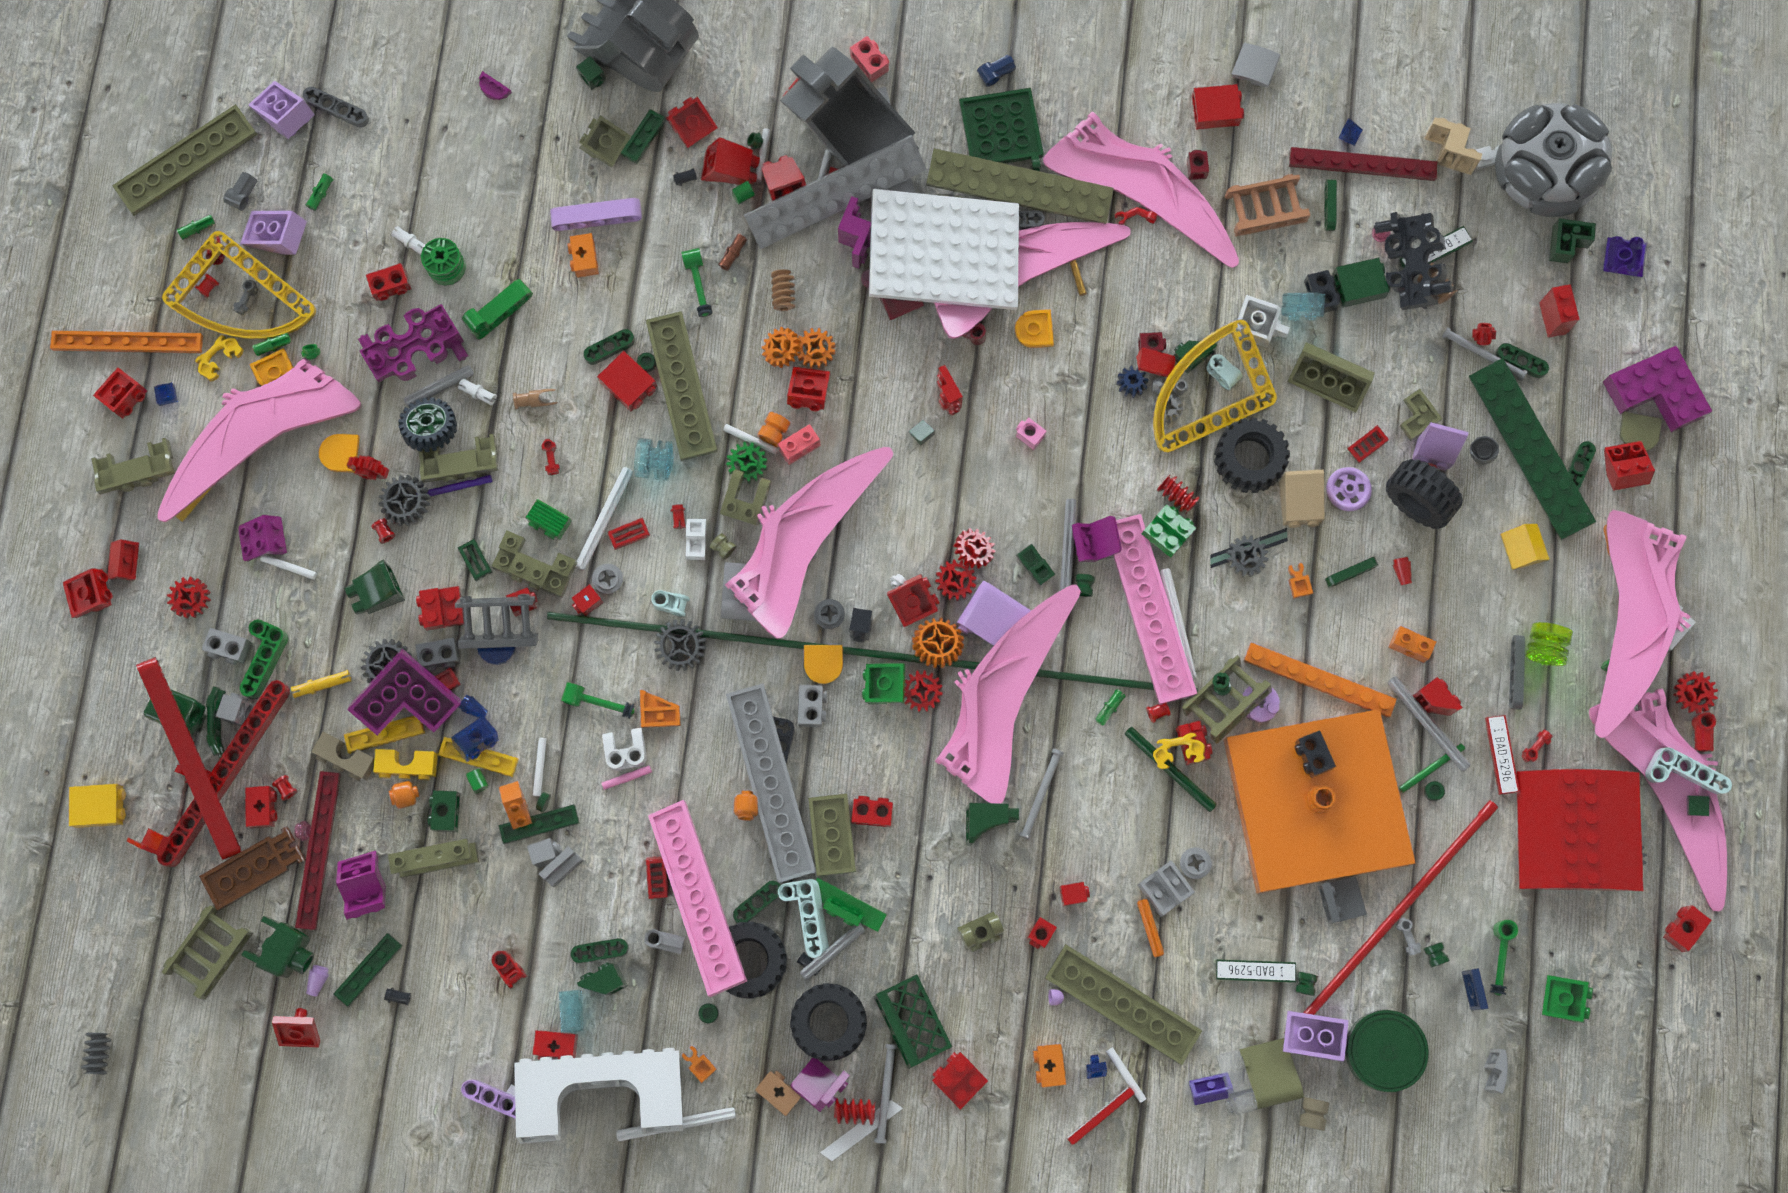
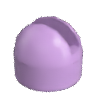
M1050 989L1048 995L1049 1004H1061L1064 1000L1063 993L1057 989Z

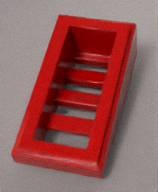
M1377 425L1347 449L1356 461L1360 463L1387 443L1389 438ZM1376 433L1381 442L1378 443L1372 434ZM1369 437L1376 446L1372 447L1366 439ZM1364 442L1369 451L1366 452L1360 443ZM1356 446L1364 454L1363 456L1360 457V455L1356 452V450L1354 449Z
M662 856L647 857L648 898L668 897V881ZM662 863V867H651V864ZM659 871H662V874H663V875H651V872H659ZM663 879V883L652 884V880ZM664 887V891L652 892V888Z

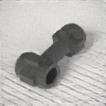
M246 280L242 286L245 291L238 303L235 302L233 305V311L238 314L244 315L249 308L246 305L251 295H256L259 290L253 280Z

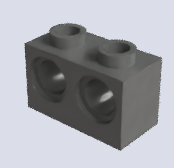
M454 638L415 645L418 663L429 672H434L439 667L448 669L456 667V664H461L458 642ZM447 650H452L451 657L445 659L444 653ZM433 654L432 660L425 662V656Z

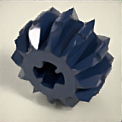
M1132 365L1129 367V371L1123 368L1122 373H1119L1117 376L1119 380L1116 382V385L1121 386L1119 392L1125 391V397L1129 393L1132 398H1135L1136 393L1141 396L1148 387L1146 384L1149 379L1144 378L1146 372L1140 373L1138 367L1134 370Z

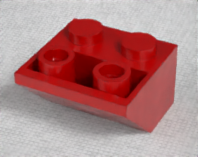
M1642 441L1604 448L1606 475L1613 491L1651 483L1655 469Z
M1438 677L1413 694V697L1427 713L1451 716L1463 708L1460 705L1461 701L1454 694L1452 695L1448 690L1447 683Z

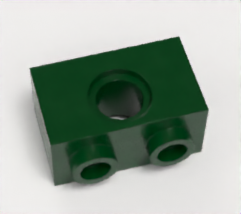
M433 790V795L429 799V806L432 807V813L428 816L430 830L434 832H458L461 793L457 791ZM446 806L448 808L447 814L440 816V809Z

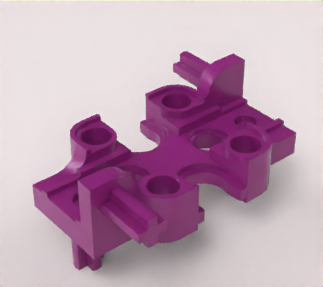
M442 304L426 313L420 308H414L406 312L403 316L409 325V329L403 335L395 334L391 326L387 324L376 330L374 333V343L368 334L361 335L358 339L363 347L359 352L378 383L390 376H397L402 381H409L415 378L417 370L411 359L413 354L418 351L425 352L431 362L435 361L436 364L441 363L447 358V349H452L459 362L466 360L469 356L461 344L464 342L463 338ZM422 317L420 322L415 323L417 318ZM424 330H431L430 337H422V332ZM385 336H389V339L387 341L382 342V339ZM435 348H441L438 353H433ZM391 349H398L399 352L397 356H389V351ZM402 367H408L405 372H400Z

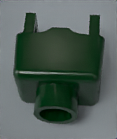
M171 689L191 736L194 732L199 733L207 717L204 714L206 706L194 698ZM150 699L143 714L149 720L162 725Z
M263 916L261 922L274 928V933L266 938L261 946V956L248 950H244L241 956L255 962L257 968L277 977L288 978L293 970L301 975L304 974L314 958V953L306 949L310 941L309 936L288 923H279L270 917Z

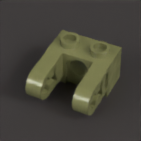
M734 470L720 514L759 526L760 521L757 515L763 514L761 507L765 506L771 481L761 478L753 504L737 499L744 478V472Z
M994 911L957 928L966 950L971 949L972 952L983 948L982 943L989 941L992 944L1000 940V935L1004 933L1000 919L995 915ZM979 927L984 928L987 932L986 937L978 938L975 934L976 929Z

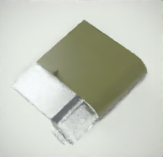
M1284 1038L1216 1055L1228 1092V1100L1225 1101L1228 1113L1231 1112L1235 1116L1304 1098L1303 1088L1291 1053L1283 1052Z

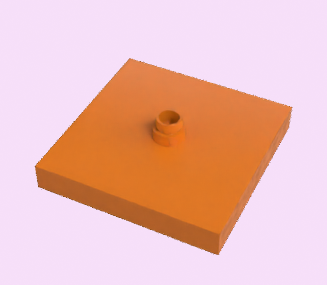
M1380 709L1226 737L1223 740L1257 894L1415 864ZM1320 730L1336 767L1333 770L1311 778L1309 774L1305 773L1302 765L1304 763L1303 759L1297 755L1294 746L1299 738ZM1305 742L1308 750H1314L1313 743ZM1313 761V764L1316 768H1322L1321 761Z

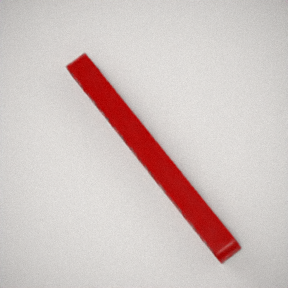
M154 657L136 664L140 677L221 859L225 860L242 852L157 658Z
M274 680L267 686L210 773L209 777L213 786L216 785L217 787L216 793L219 800L222 799L289 697L290 689L283 682ZM282 686V692L276 695V688ZM271 702V709L265 711V705ZM260 719V725L254 728V722ZM249 735L250 740L244 745L243 739ZM238 752V759L232 761V755ZM224 769H227V776L222 778L221 772ZM195 798L169 835L171 839L162 857L157 855V860L161 865L167 867L177 866L205 825ZM191 819H194L195 824L189 829L188 823ZM183 836V843L178 846L177 839ZM171 853L172 860L167 863L166 856Z

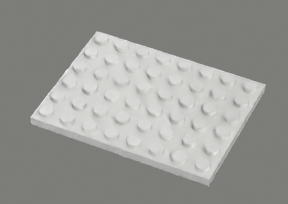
M873 189L869 297L1017 310L1019 204Z

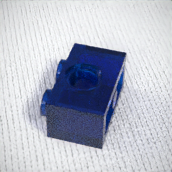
M484 715L451 737L454 748L466 762L476 759L482 751L492 748L499 740L497 731ZM475 738L481 739V740L478 741V742H473V741H472V740L475 739Z

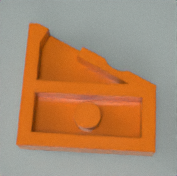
M640 690L641 728L681 726L679 705Z

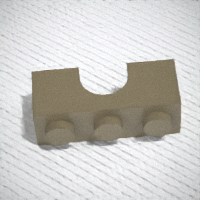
M322 732L311 751L317 755L315 759L325 764L327 761L333 763L332 768L342 773L344 769L351 772L349 776L357 781H360L361 778L367 781L374 769L375 758L356 749L351 758L342 759L341 749L344 742Z

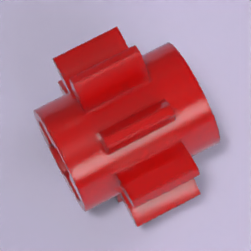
M1479 323L1477 329L1472 330V338H1474V341H1477L1478 345H1490L1492 339H1496L1497 331L1490 323Z

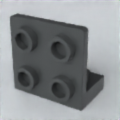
M1356 877L1331 883L1328 882L1318 886L1328 925L1367 914Z

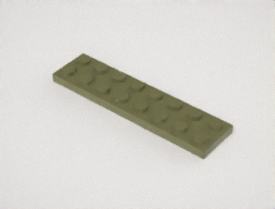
M235 104L112 186L129 211L135 216L258 134Z
M682 311L647 319L646 324L681 461L718 452Z
M1066 944L1045 977L1052 984L1180 1065H1183L1202 1032L1198 1027Z

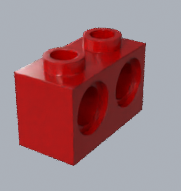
M401 263L366 274L372 296L376 301H384L389 299L390 296L402 295L412 289L406 270ZM402 278L401 282L394 283L396 279ZM384 284L383 288L377 289L378 285Z
M858 796V799L853 801L852 824L891 828L893 802H889L888 798H878L875 801L870 800L868 796ZM859 806H866L869 809L866 815L858 814L857 809ZM880 807L888 810V814L885 817L877 815V810Z

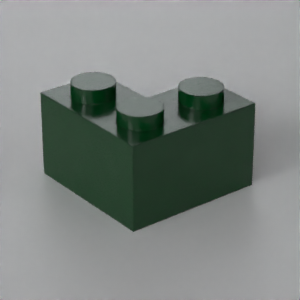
M1559 218L1552 226L1549 261L1568 264L1575 255V247L1588 249L1595 241L1596 223Z

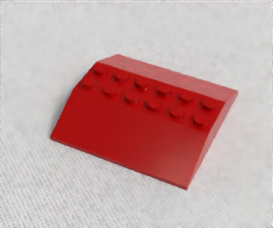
M1550 769L1516 772L1520 791L1517 792L1519 889L1644 891L1639 772L1602 769Z

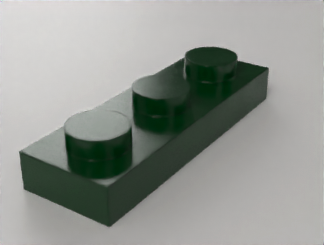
M649 109L621 151V155L638 164L666 122V117Z

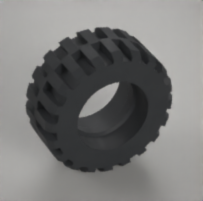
M1251 417L1249 421L1243 418L1240 419L1239 423H1232L1223 432L1215 448L1214 455L1216 457L1214 463L1215 466H1218V474L1224 476L1223 481L1226 484L1228 482L1232 484L1231 488L1235 490L1237 487L1241 488L1243 493H1247L1248 490H1251L1252 493H1258L1261 489L1265 491L1270 486H1274L1285 472L1290 457V450H1287L1289 443L1288 440L1283 439L1284 433L1276 430L1278 426L1274 423L1269 425L1267 424L1268 420L1262 419L1261 422L1257 421V417ZM1243 441H1254L1261 444L1269 456L1267 466L1261 470H1249L1243 467L1235 457L1234 451L1236 446Z
M1417 459L1403 461L1386 482V492L1392 503L1401 512H1404L1407 517L1432 529H1440L1447 526L1463 503L1459 488L1454 485L1451 479L1446 477L1447 475L1443 472L1441 473L1436 467H1432L1428 463Z
M754 921L739 922L736 925L729 926L735 947L746 941L756 942L765 949L768 962L766 969L760 976L747 979V982L728 989L726 992L746 999H755L765 996L770 991L772 992L782 981L787 968L786 948L780 937L771 928Z
M823 983L806 990L797 999L791 1012L790 1028L798 1047L805 1054L821 1061H836L849 1056L859 1047L867 1029V1016L862 1002L851 990L838 984ZM825 1003H834L840 1006L845 1011L848 1019L847 1029L843 1036L831 1042L818 1039L810 1027V1017L813 1011Z

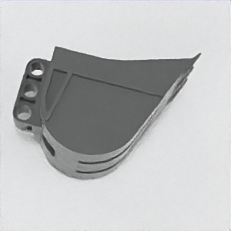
M596 0L604 7L597 16L586 12L583 13L581 18L590 24L583 36L572 31L567 35L569 39L576 43L573 49L586 58L591 56L599 66L603 68L608 66L642 88L653 92H660L699 38L698 31L692 23L694 21L693 17L674 0Z
M831 47L816 63L802 55L790 67L799 80L780 101L815 134L843 167L915 134L914 130L882 96L859 66L836 48Z

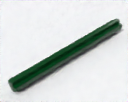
M1129 727L1125 732V736L1157 764L1153 757L1156 748L1133 727ZM1169 760L1165 762L1169 768L1163 770L1208 812H1211L1217 804Z

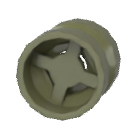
M723 533L719 534L710 544V548L713 551L719 552V556L723 560L727 559L737 547L733 542H728L727 537Z

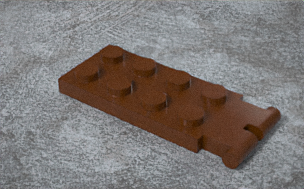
M288 826L282 828V833L276 837H266L199 876L216 910H222L288 872V867L295 862L301 864L306 861L298 845L290 847L296 841Z

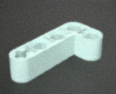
M1670 747L1658 749L1645 772L1648 781L1658 783L1665 781L1672 771L1715 794L1727 793L1732 787V782L1728 777ZM1664 751L1667 752L1670 757L1667 762L1664 761L1662 758V754ZM1682 761H1685L1687 763L1686 771H1683L1680 768V763ZM1655 769H1658L1660 771L1661 775L1659 779H1656L1653 776V771ZM1700 770H1702L1705 773V779L1703 781L1700 780L1698 777V773ZM1715 782H1720V785H1722L1723 787L1719 788V785Z
M813 879L782 884L778 889V895L783 901L798 900L805 949L810 957L817 958L829 948L819 884ZM806 884H809L811 887L809 894L805 891ZM787 887L792 889L791 897L786 892ZM809 904L814 906L813 913H810L808 910ZM812 923L817 926L816 933L811 930ZM815 946H819L820 950H815Z

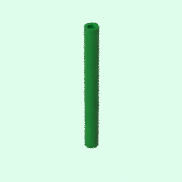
M1462 743L1456 746L1460 752L1465 750ZM1444 754L1398 787L1402 793L1406 792L1450 761V757Z

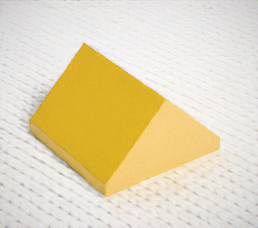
M1523 524L1500 534L1512 570L1550 560L1538 524Z

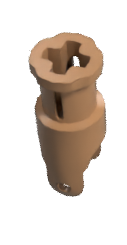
M556 389L532 390L524 394H517L515 392L513 393L515 409L524 406H531L533 408L555 405L558 402H542L540 394L555 391Z

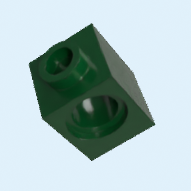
M591 56L576 66L578 75L591 90L601 86L606 80L604 71Z

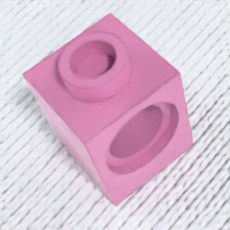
M1029 417L1025 422L1022 420L1016 428V437L1033 450L1046 436V430ZM1032 430L1035 434L1028 436L1025 434V431Z

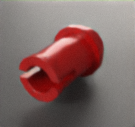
M683 504L672 505L670 510L673 513L674 529H678L679 523L680 529L686 528Z

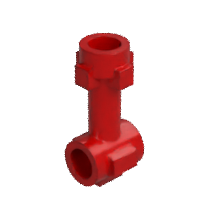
M545 439L541 445L542 450L546 452L548 461L545 471L548 475H557L560 470V465L555 463L554 457L557 446L552 440Z
M1547 730L1540 731L1536 735L1539 739L1533 746L1522 751V759L1525 762L1537 760L1538 751L1544 744L1549 745L1553 736Z

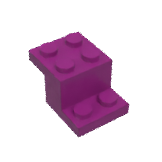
M851 196L838 227V242L854 248L852 251V267L860 269L861 264H865L868 257L866 252L871 242V222L860 218L858 198Z
M376 850L338 862L336 884L344 900V916L346 920L358 918L367 913L378 912L385 908L386 885L378 868L379 856Z

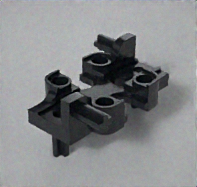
M1397 212L1390 213L1391 220L1375 223V233L1393 231L1394 234L1389 235L1385 240V252L1388 254L1389 259L1404 258L1406 266L1399 272H1386L1387 284L1395 292L1399 293L1400 308L1402 310L1419 307L1427 309V306L1437 305L1438 294L1449 293L1453 290L1452 282L1446 281V265L1442 263L1430 265L1428 263V257L1432 252L1445 249L1444 236L1434 227L1432 213H1423L1411 217H1401ZM1436 236V239L1430 242V239ZM1419 239L1421 241L1420 246L1412 248V242ZM1399 243V246L1393 249L1394 245ZM1439 271L1436 277H1432L1434 272ZM1416 275H1422L1423 278L1420 283H1413ZM1398 278H1401V281L1395 284V281Z

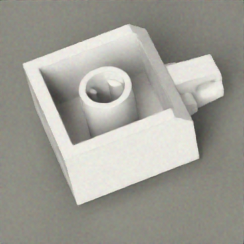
M1246 295L1237 320H1245L1248 323L1257 345L1267 348L1272 337L1281 336L1286 338L1290 327L1282 325L1281 321L1278 320L1281 311L1278 305ZM1237 324L1236 331L1241 332L1243 325ZM1241 332L1242 337H1238V338L1241 339V338H1243V337H1247V334H1246V335H1243L1242 332Z

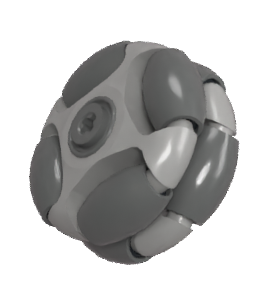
M1551 103L1541 106L1533 105L1526 108L1512 119L1502 135L1503 143L1499 145L1495 158L1497 181L1500 187L1506 190L1516 203L1526 209L1530 208V212L1545 217H1561L1573 214L1578 211V208L1586 205L1596 196L1600 188L1606 184L1612 171V146L1608 136L1609 130L1596 114L1576 104L1569 106V104Z

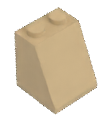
M1324 470L1285 472L1279 481L1283 526L1289 525V528L1300 527L1303 524H1308V527L1319 526L1324 520Z

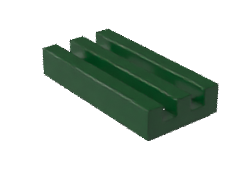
M475 539L458 547L475 581L485 577L487 574L493 573ZM471 545H474L486 570L483 571L475 554L473 553L470 547ZM467 548L480 573H475L463 549Z

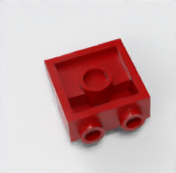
M692 96L682 102L684 106L679 109L676 106L667 112L669 114L666 117L667 121L675 133L679 135L686 148H689L718 128L698 96L694 99Z
M943 365L938 368V375H936L938 380L936 383L940 389V400L938 402L943 411L946 410L948 414L955 415L962 408L963 396L947 367Z
M793 366L787 394V405L794 409L807 407L814 412L820 409L824 410L830 371Z
M117 368L93 396L123 419L132 413L133 407L138 402L145 399L147 390L120 368Z
M91 568L63 582L71 618H79L91 611L98 612L112 605L111 599L113 595L107 589L106 582L108 581V576L103 569Z
M921 574L887 592V596L903 627L938 611L937 605L940 602L935 593L931 594L929 590L931 584L928 578H923Z
M460 587L420 590L419 596H416L418 608L421 607L422 614L418 615L420 626L429 631L464 625L463 608H455L456 601L461 597Z
M954 1052L946 1060L948 1062L946 1067L943 1069L940 1066L932 1074L935 1077L932 1081L961 1110L988 1080L961 1052L958 1054Z

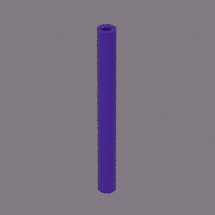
M487 475L474 480H466L429 489L426 494L432 497L493 482L492 476Z

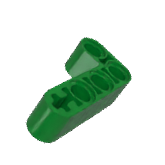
M517 279L478 312L474 308L465 312L462 316V321L470 332L480 340L524 305L532 297L533 292L521 279Z
M259 619L253 620L248 628L250 634L262 642L240 684L241 694L252 700L258 699L262 695L288 642L286 632ZM263 626V631L257 634V628ZM277 633H280V634H281L280 639L277 640V641H274V636H275ZM271 650V657L265 659L266 652ZM263 668L262 675L257 676V670Z

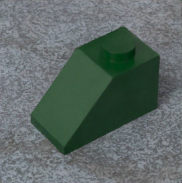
M1189 340L1185 344L1180 343L1174 349L1175 361L1178 363L1200 341ZM1214 343L1189 365L1185 372L1187 374L1214 353L1218 345Z

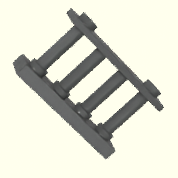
M520 594L518 597L500 598L460 597L455 603V608H463L465 634L458 640V648L536 646L539 641L538 633H533L530 630L529 605H533L535 596ZM521 605L523 632L521 634H513L511 632L509 606ZM501 606L502 635H494L492 633L490 607ZM470 607H482L484 633L482 635L475 636L473 633Z

